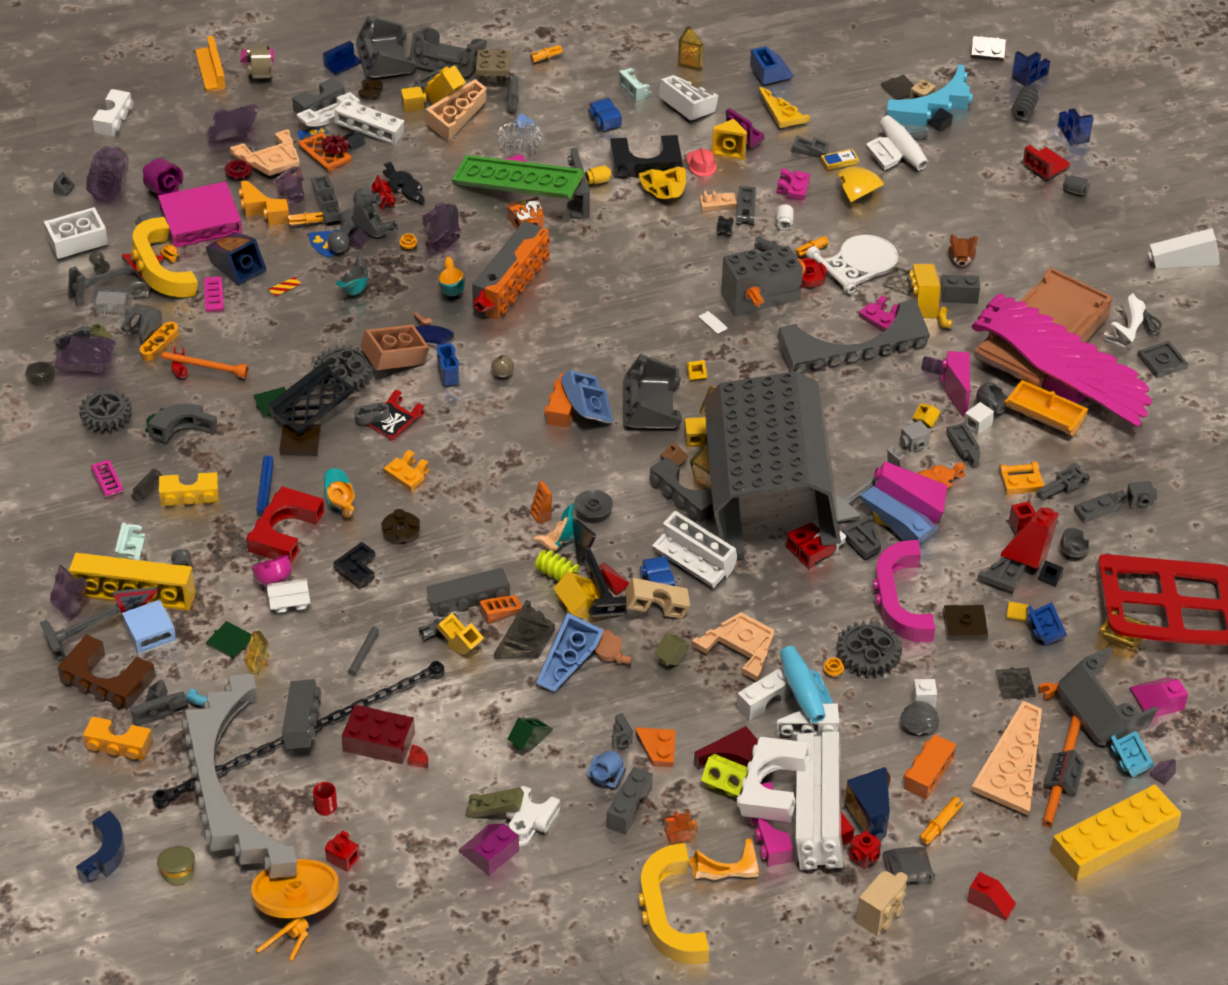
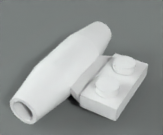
M891 116L883 117L879 125L886 137H878L866 143V149L884 170L898 164L902 157L917 170L924 169L928 165V160L918 143Z

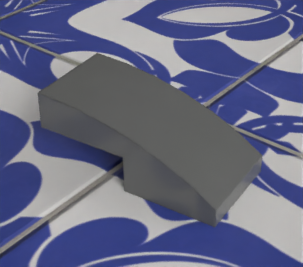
M796 136L791 151L809 156L826 155L830 143L814 137L813 141H809Z

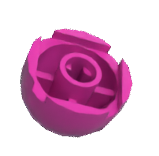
M288 555L279 556L276 559L267 560L251 567L256 581L267 587V584L286 581L289 579L292 571Z

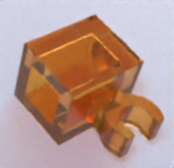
M686 809L685 813L678 814V811H675L673 816L665 817L664 830L670 845L695 842V833L698 832V825L696 820H692L689 809Z

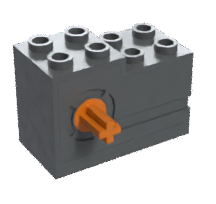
M789 245L761 253L757 249L724 256L721 295L735 317L798 301L801 299L800 285H802V276L806 271L805 264L794 255Z

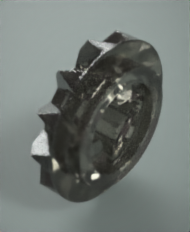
M43 361L31 364L25 371L27 381H31L32 384L39 383V385L53 380L56 374L54 366Z

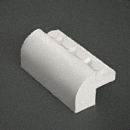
M674 511L663 523L664 533L652 545L653 550L662 556H666L668 560L712 588L723 577L727 579L737 561L736 548L677 511Z

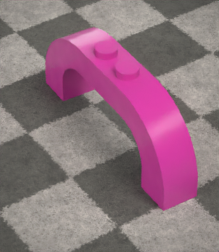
M907 540L895 543L886 548L877 561L875 579H873V591H877V594H875L876 606L880 608L883 622L885 625H888V629L894 630V634L914 642H934L935 624L933 614H913L903 609L898 602L893 575L896 571L903 568L919 567L921 558L918 540Z

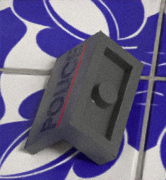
M1075 749L1053 753L1044 783L1045 787L1061 785L1068 796L1076 795L1084 762Z

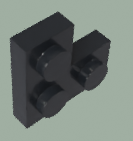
M360 542L335 560L333 568L361 588L375 578L374 572L365 566L366 563L376 557L375 551L365 543Z

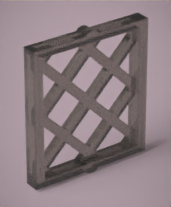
M895 266L882 286L909 296L913 288H910L908 291L907 288L911 287V284L905 285L904 283L909 281V270ZM901 276H907V279L901 278ZM898 277L899 280L894 281L893 278ZM896 283H902L903 286L897 287Z

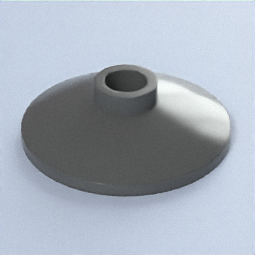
M599 490L584 491L574 501V507L578 513L592 518L608 514L613 507L612 498L607 493Z

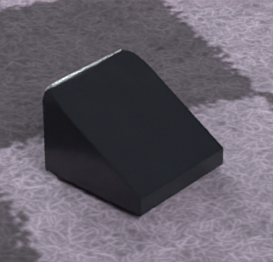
M353 131L343 136L349 141V148L352 150L366 143L362 132Z

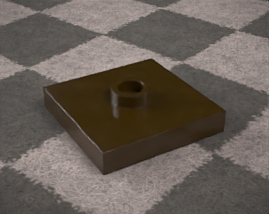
M283 423L279 449L280 455L318 456L321 424H313L298 435ZM294 423V425H296L297 427H300L302 425Z
M944 605L943 610L948 640L988 639L984 605Z

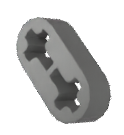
M383 402L360 406L354 411L355 421L361 425L385 421L390 417L389 406Z

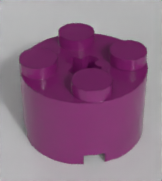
M157 158L143 167V183L147 189L157 195L178 192V186L183 182V172L178 166L164 158Z

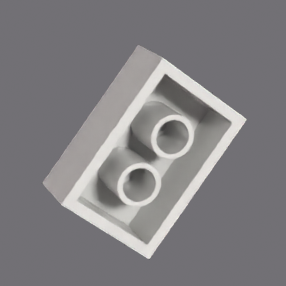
M95 207L44 221L46 238L57 259L108 244L106 228Z

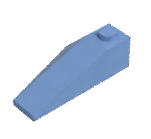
M874 486L859 496L903 541L918 540L919 545H921L940 530L927 516Z
M567 613L557 631L536 684L555 692L595 650L604 630Z

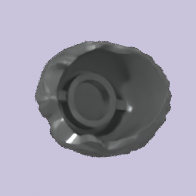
M926 702L909 704L900 716L903 727L916 735L922 733L931 734L937 729L940 721L937 711Z

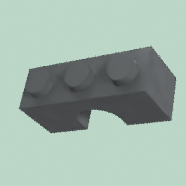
M330 78L319 84V95H311L304 91L292 97L293 111L297 114L308 109L316 112L335 104L337 97L345 94V88L334 78Z
M637 767L632 768L607 811L606 828L626 835L634 821L638 803L644 804L652 790L653 773Z

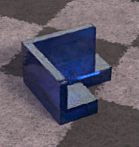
M1017 51L1014 58L1012 79L1023 86H1029L1049 74L1050 61L1046 58L1041 60V54L1037 51L1028 57Z
M1075 108L1068 109V114L1066 111L1059 113L1058 127L1070 146L1090 141L1094 118L1092 114L1080 116Z

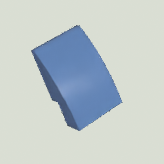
M572 370L561 376L566 395L572 406L581 416L610 424L613 423L607 391L600 388L598 377Z

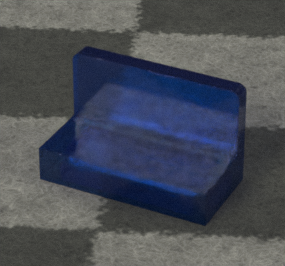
M351 41L323 53L324 67L334 75H338L361 64V59L354 54V44Z

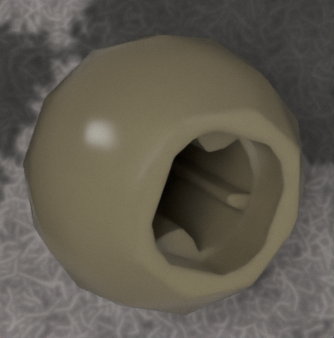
M506 355L498 356L491 363V370L497 377L505 378L513 372L514 363Z

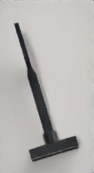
M573 519L578 565H583L585 559L587 560L601 594L600 598L593 600L588 610L590 617L626 615V596H612L591 551L596 534L579 520Z

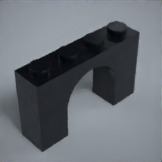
M678 135L661 136V153L656 157L646 159L636 157L629 151L627 138H610V155L614 178L639 177L640 173L651 169L666 171L675 167H682Z

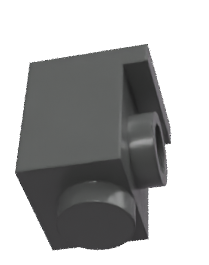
M1151 481L1128 483L1126 498L1131 510H1134L1136 506L1152 505L1153 500H1157V490L1153 488Z

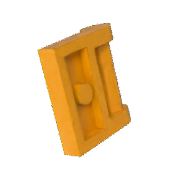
M1037 461L1023 465H999V473L1006 495L1037 492L1038 489L1044 487ZM1031 471V473L1029 474L1008 475V473Z

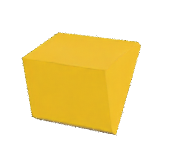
M734 119L714 126L712 154L714 156L745 160L747 131Z

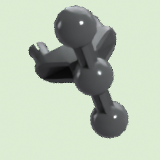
M359 188L355 191L353 195V208L347 209L341 214L340 222L342 226L340 230L334 231L328 236L327 244L333 252L341 253L349 247L348 234L350 231L359 229L379 238L383 237L386 233L398 230V224H395V220L383 223L372 205H378L382 201L378 193L373 194L368 188Z

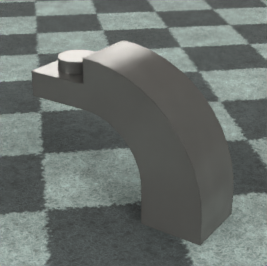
M173 405L159 411L148 423L149 437L167 442L175 431L183 428H194L214 435L217 431V417L204 413L203 406Z

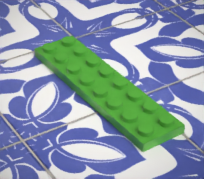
M466 155L451 180L454 185L570 199L584 172L583 169Z

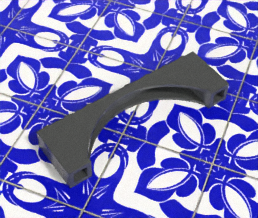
M913 299L899 302L896 309L897 316L892 324L876 338L863 343L842 345L826 342L807 334L798 328L797 324L780 327L777 338L789 371L802 373L813 368L820 369L823 366H835L842 362H853L857 359L872 358L880 354L887 355L894 351H905L908 348H920L927 345L930 334L917 301Z

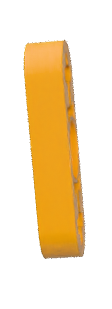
M164 323L141 345L140 356L143 360H154L179 335L177 323ZM159 339L164 340V341L161 342V343H156V342H155L156 340H159Z

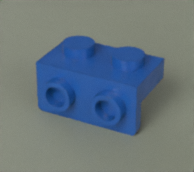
M1052 602L1036 610H1033L1031 605L1027 606L1030 612L1027 614L1031 625L1035 624L1036 626L1033 631L1038 640L1042 639L1044 644L1048 645L1068 636Z

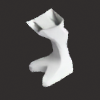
M1133 293L1120 306L1124 309L1127 316V328L1117 322H1112L1111 328L1113 332H1104L1102 335L1103 339L1127 350L1133 344L1137 328L1143 321V312L1146 308L1144 302L1137 299Z

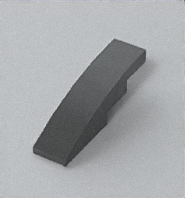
M328 175L311 178L320 211L323 213L322 216L325 223L339 221L342 213Z

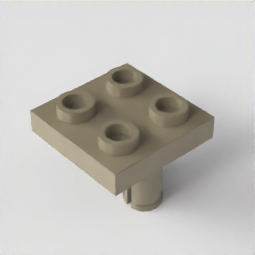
M478 50L476 76H480L481 81H485V76L486 81H490L491 76H497L499 82H501L502 76L503 82H505L507 76H510L511 50Z

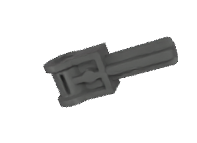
M1073 463L1065 470L1057 473L1055 481L1038 489L1037 494L1040 499H1045L1062 489L1068 493L1076 488L1085 486L1090 476L1084 473L1077 463Z

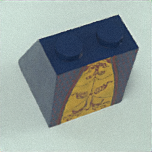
M232 232L205 247L210 262L236 285H240L267 270L258 243L254 237Z
M886 767L847 780L844 803L846 810L860 833L866 830L871 835L876 836L879 841L886 837L890 813Z

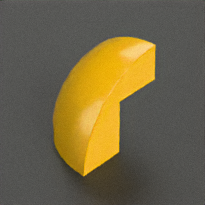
M675 167L666 171L651 169L640 173L639 178L646 191L651 192L657 198L672 199L679 197L685 189L686 170L683 167Z
M849 167L838 171L839 178L843 183L842 186L850 202L885 185L877 174L866 168Z

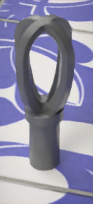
M1145 309L1143 320L1147 331L1150 334L1160 333L1162 322ZM1151 318L1159 324V327L1151 320ZM1148 323L1152 326V328H1153L1155 331H1151V329H1150Z

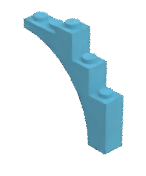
M958 65L953 79L937 92L915 99H888L887 115L902 125L926 127V121L930 120V117H933L940 108L947 112H951V108L967 110L968 103H972L973 93H969L970 86H966L967 72H964L965 65Z

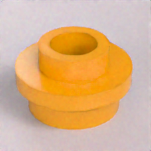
M404 234L400 239V246L404 249H412L417 246V239L413 234Z
M832 657L824 663L823 670L827 675L836 677L843 673L844 666L840 659Z

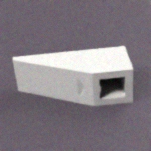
M823 704L826 717L817 723H811L803 710L778 719L776 735L797 736V734L814 733V736H822V732L838 731V704Z

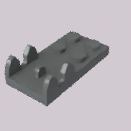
M570 148V155L567 156L568 165L570 168L583 169L578 149ZM584 173L573 193V200L567 203L569 208H579V210H574L570 213V217L573 219L590 218V190Z

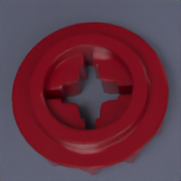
M332 134L331 137L326 136L325 139H322L321 146L328 153L340 154L348 149L349 141L345 137Z
M233 160L225 166V174L230 179H244V177H249L250 173H252V166L244 160Z

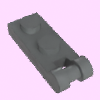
M739 186L737 223L742 224V222L754 224L756 187Z

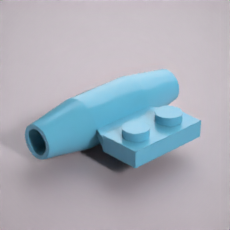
M786 646L780 650L779 654L789 686L798 705L810 722H820L826 717L823 704L834 703L820 673L808 668L794 646Z

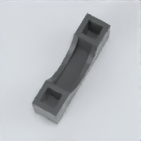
M666 457L651 466L649 479L652 485L657 486L665 496L670 497L691 518L702 523L714 515L712 494L706 489L690 490L679 484L680 467Z

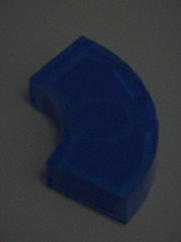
M424 325L415 327L426 343L440 345L454 337V332L440 326Z

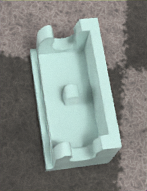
M633 68L620 70L619 85L636 102L652 96V92L647 90L650 88L649 84L642 85L635 75H629V73L635 71Z
M122 523L115 548L116 558L140 560L145 533H136L134 530L141 531V526Z

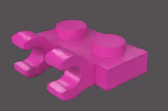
M781 169L776 192L788 194L787 198L804 201L810 173L793 171L792 174L788 169Z
M882 295L878 298L875 305L870 302L859 311V318L884 332L897 316L896 309L898 304H895L890 312L887 313L884 310L888 307L885 304L888 298Z

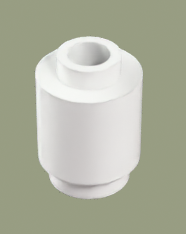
M780 205L776 210V225L780 230H789L793 225L794 209L790 205Z

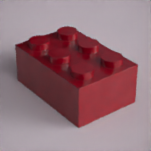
M354 705L342 733L343 752L403 764L415 734L414 717Z

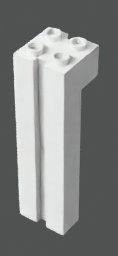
M839 731L822 732V736L814 737V733L797 734V741L809 742L811 753L807 771H797L796 845L800 870L817 869V865H826V869L843 868L841 745Z

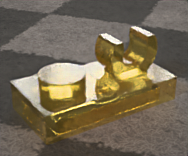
M260 630L253 631L244 660L253 675L259 674L260 668L267 666L265 658H270L267 652L269 648L268 640Z

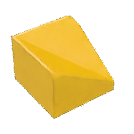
M920 403L912 420L916 422L921 420L924 425L933 427L940 411L933 405Z

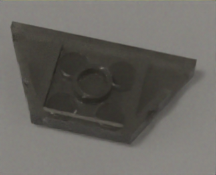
M526 600L494 652V659L539 658L555 631V624L546 619L541 611H536L531 606V602Z

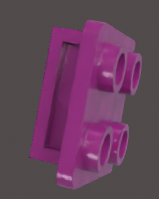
M730 108L726 110V122L734 119L747 131V148L752 149L765 139L764 134L755 129L751 121Z

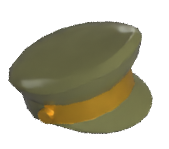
M183 846L165 849L157 858L159 871L162 872L164 878L169 883L183 885L193 876L195 855L191 849Z

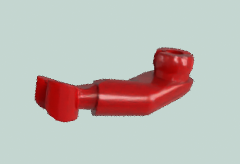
M182 346V353H181V354H178V355H183V356H185V350H184V347H183V346ZM174 347V354H178L176 347ZM172 361L171 369L179 378L186 377L188 373L187 368L181 362Z

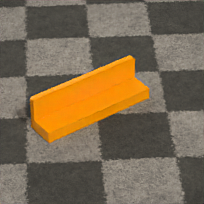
M214 36L207 37L208 47L195 50L205 90L226 89L224 73Z

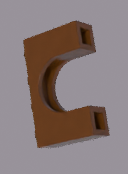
M86 634L58 666L60 680L67 685L70 684L77 687L82 692H88L100 700H106L116 707L129 710L156 677L154 664L136 657L120 675L113 678L96 677L91 674V671L104 657L103 641Z

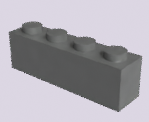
M503 567L427 586V600L434 617L478 606L479 601L510 596V583Z
M315 679L290 682L282 729L286 749L311 747L312 738H315L314 725H317L316 712H319L318 699H321L320 687L316 686Z

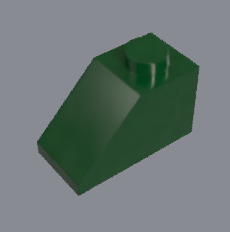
M518 718L507 740L512 742V746L519 751L533 750L552 732L553 728L538 718Z

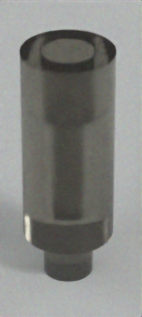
M152 469L133 488L131 498L135 501L139 498L143 499L159 483V476H162V474L158 470Z

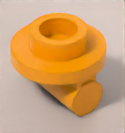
M172 244L164 245L160 251V254L171 263H174L180 255L177 252L178 248Z

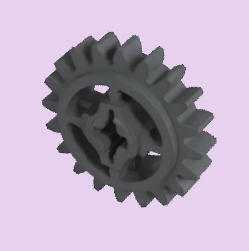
M100 389L99 393L93 391V396L86 395L87 400H82V405H79L82 423H86L87 427L93 426V430L100 428L103 431L107 428L111 431L112 427L118 429V424L125 425L124 420H129V415H132L129 397H125L124 393L118 395V390L111 392L108 389L104 392Z

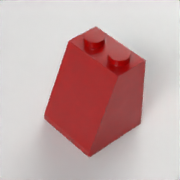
M1041 507L1010 540L1000 556L1038 568L1048 555L1059 513L1054 512L1051 508Z

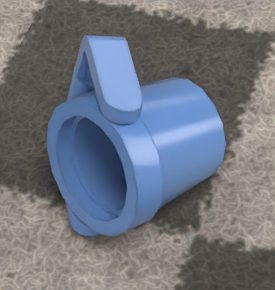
M605 751L601 755H595L587 775L594 779L595 783L605 788L609 786L616 789L624 776L626 768L623 767V761L619 754L614 751ZM617 776L614 784L609 782V778H615Z

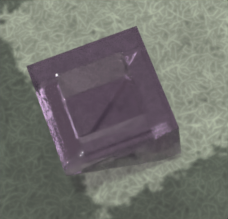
M925 356L921 370L941 375V372L945 371V369H942L943 360Z

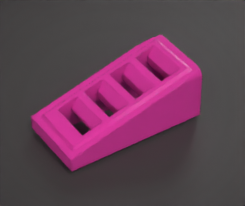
M222 277L204 278L206 312L224 311Z
M109 459L91 465L92 475L105 497L124 492ZM111 481L114 482V483L105 485V483H108V482H111ZM114 486L117 487V488L112 489V490H109V491L107 490L108 488H111V487H114Z

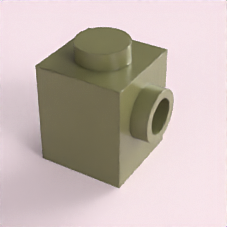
M666 633L654 654L660 657L659 661L664 665L678 666L690 645L676 634Z

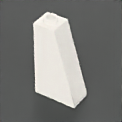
M1212 228L1150 244L1151 252H1148L1149 260L1154 262L1155 268L1220 265L1217 241Z

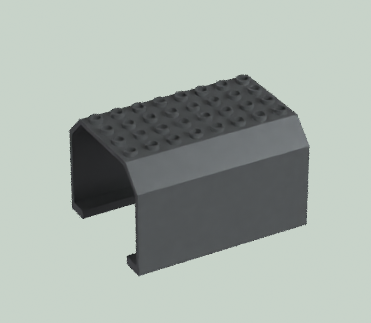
M794 371L720 383L704 399L713 510L720 539L736 548L737 559L745 558L739 497L809 486L815 489L822 546L840 544L841 536L828 433L818 381Z

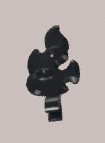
M391 162L384 163L387 169L383 170L382 173L385 176H389V179H392L387 181L389 186L398 190V185H403L401 190L407 197L423 204L425 201L424 196L416 190L423 189L421 183L408 172H397Z

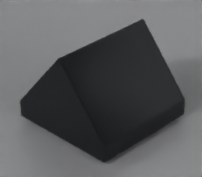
M1045 560L1038 579L1057 586L1063 576L1064 567Z

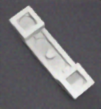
M349 92L337 97L335 104L316 112L308 109L296 114V117L306 126L327 125L335 121V109L343 99L360 104V100Z

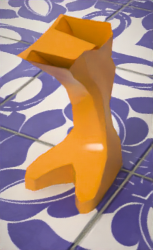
M751 838L745 839L743 856L738 863H718L697 849L694 856L689 859V864L693 868L694 879L708 878L717 880L728 876L752 878L759 875Z

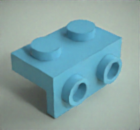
M1137 731L1117 740L1115 735L1111 737L1114 742L1111 747L1116 756H1121L1122 760L1119 763L1124 772L1129 771L1131 776L1135 777L1155 766Z

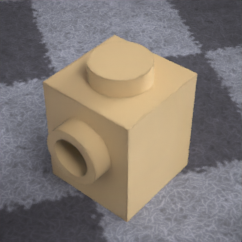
M922 79L911 88L910 99L932 94L935 92L936 86Z

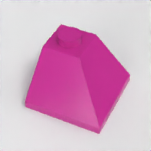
M1169 677L1131 686L1129 689L1142 711L1155 706L1158 708L1154 718L1184 710L1188 693L1181 681Z

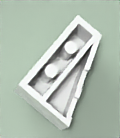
M675 75L661 79L658 96L687 119L695 120L716 111L717 94H708L702 87L699 89L692 87L690 82Z

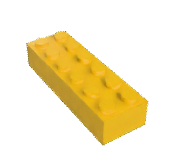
M75 553L69 568L74 597L116 602L112 594L113 591L157 587L158 592L148 603L160 600L164 608L190 611L196 594L193 570L190 566Z
M1154 784L1054 835L1050 852L1075 881H1078L1178 829L1182 813Z

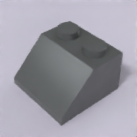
M941 276L942 303L978 304L980 292L979 276Z

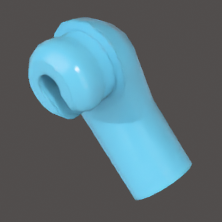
M190 689L186 694L188 703L203 707V702L207 700V697L199 695L196 689Z

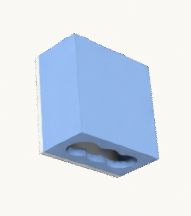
M160 600L122 613L124 628L138 655L176 642L174 626Z

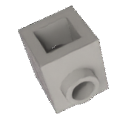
M921 420L901 429L900 442L910 453L920 450L929 445L931 431Z

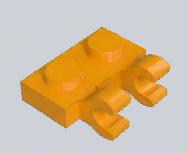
M408 450L401 460L396 457L383 469L384 474L410 491H413L425 481L424 475L430 469L426 467L429 462L425 459H421L415 469L411 466L416 462L412 458L415 453Z

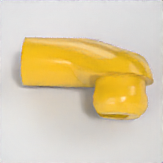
M946 307L939 309L938 318L943 329H951L953 321L947 319L948 309Z

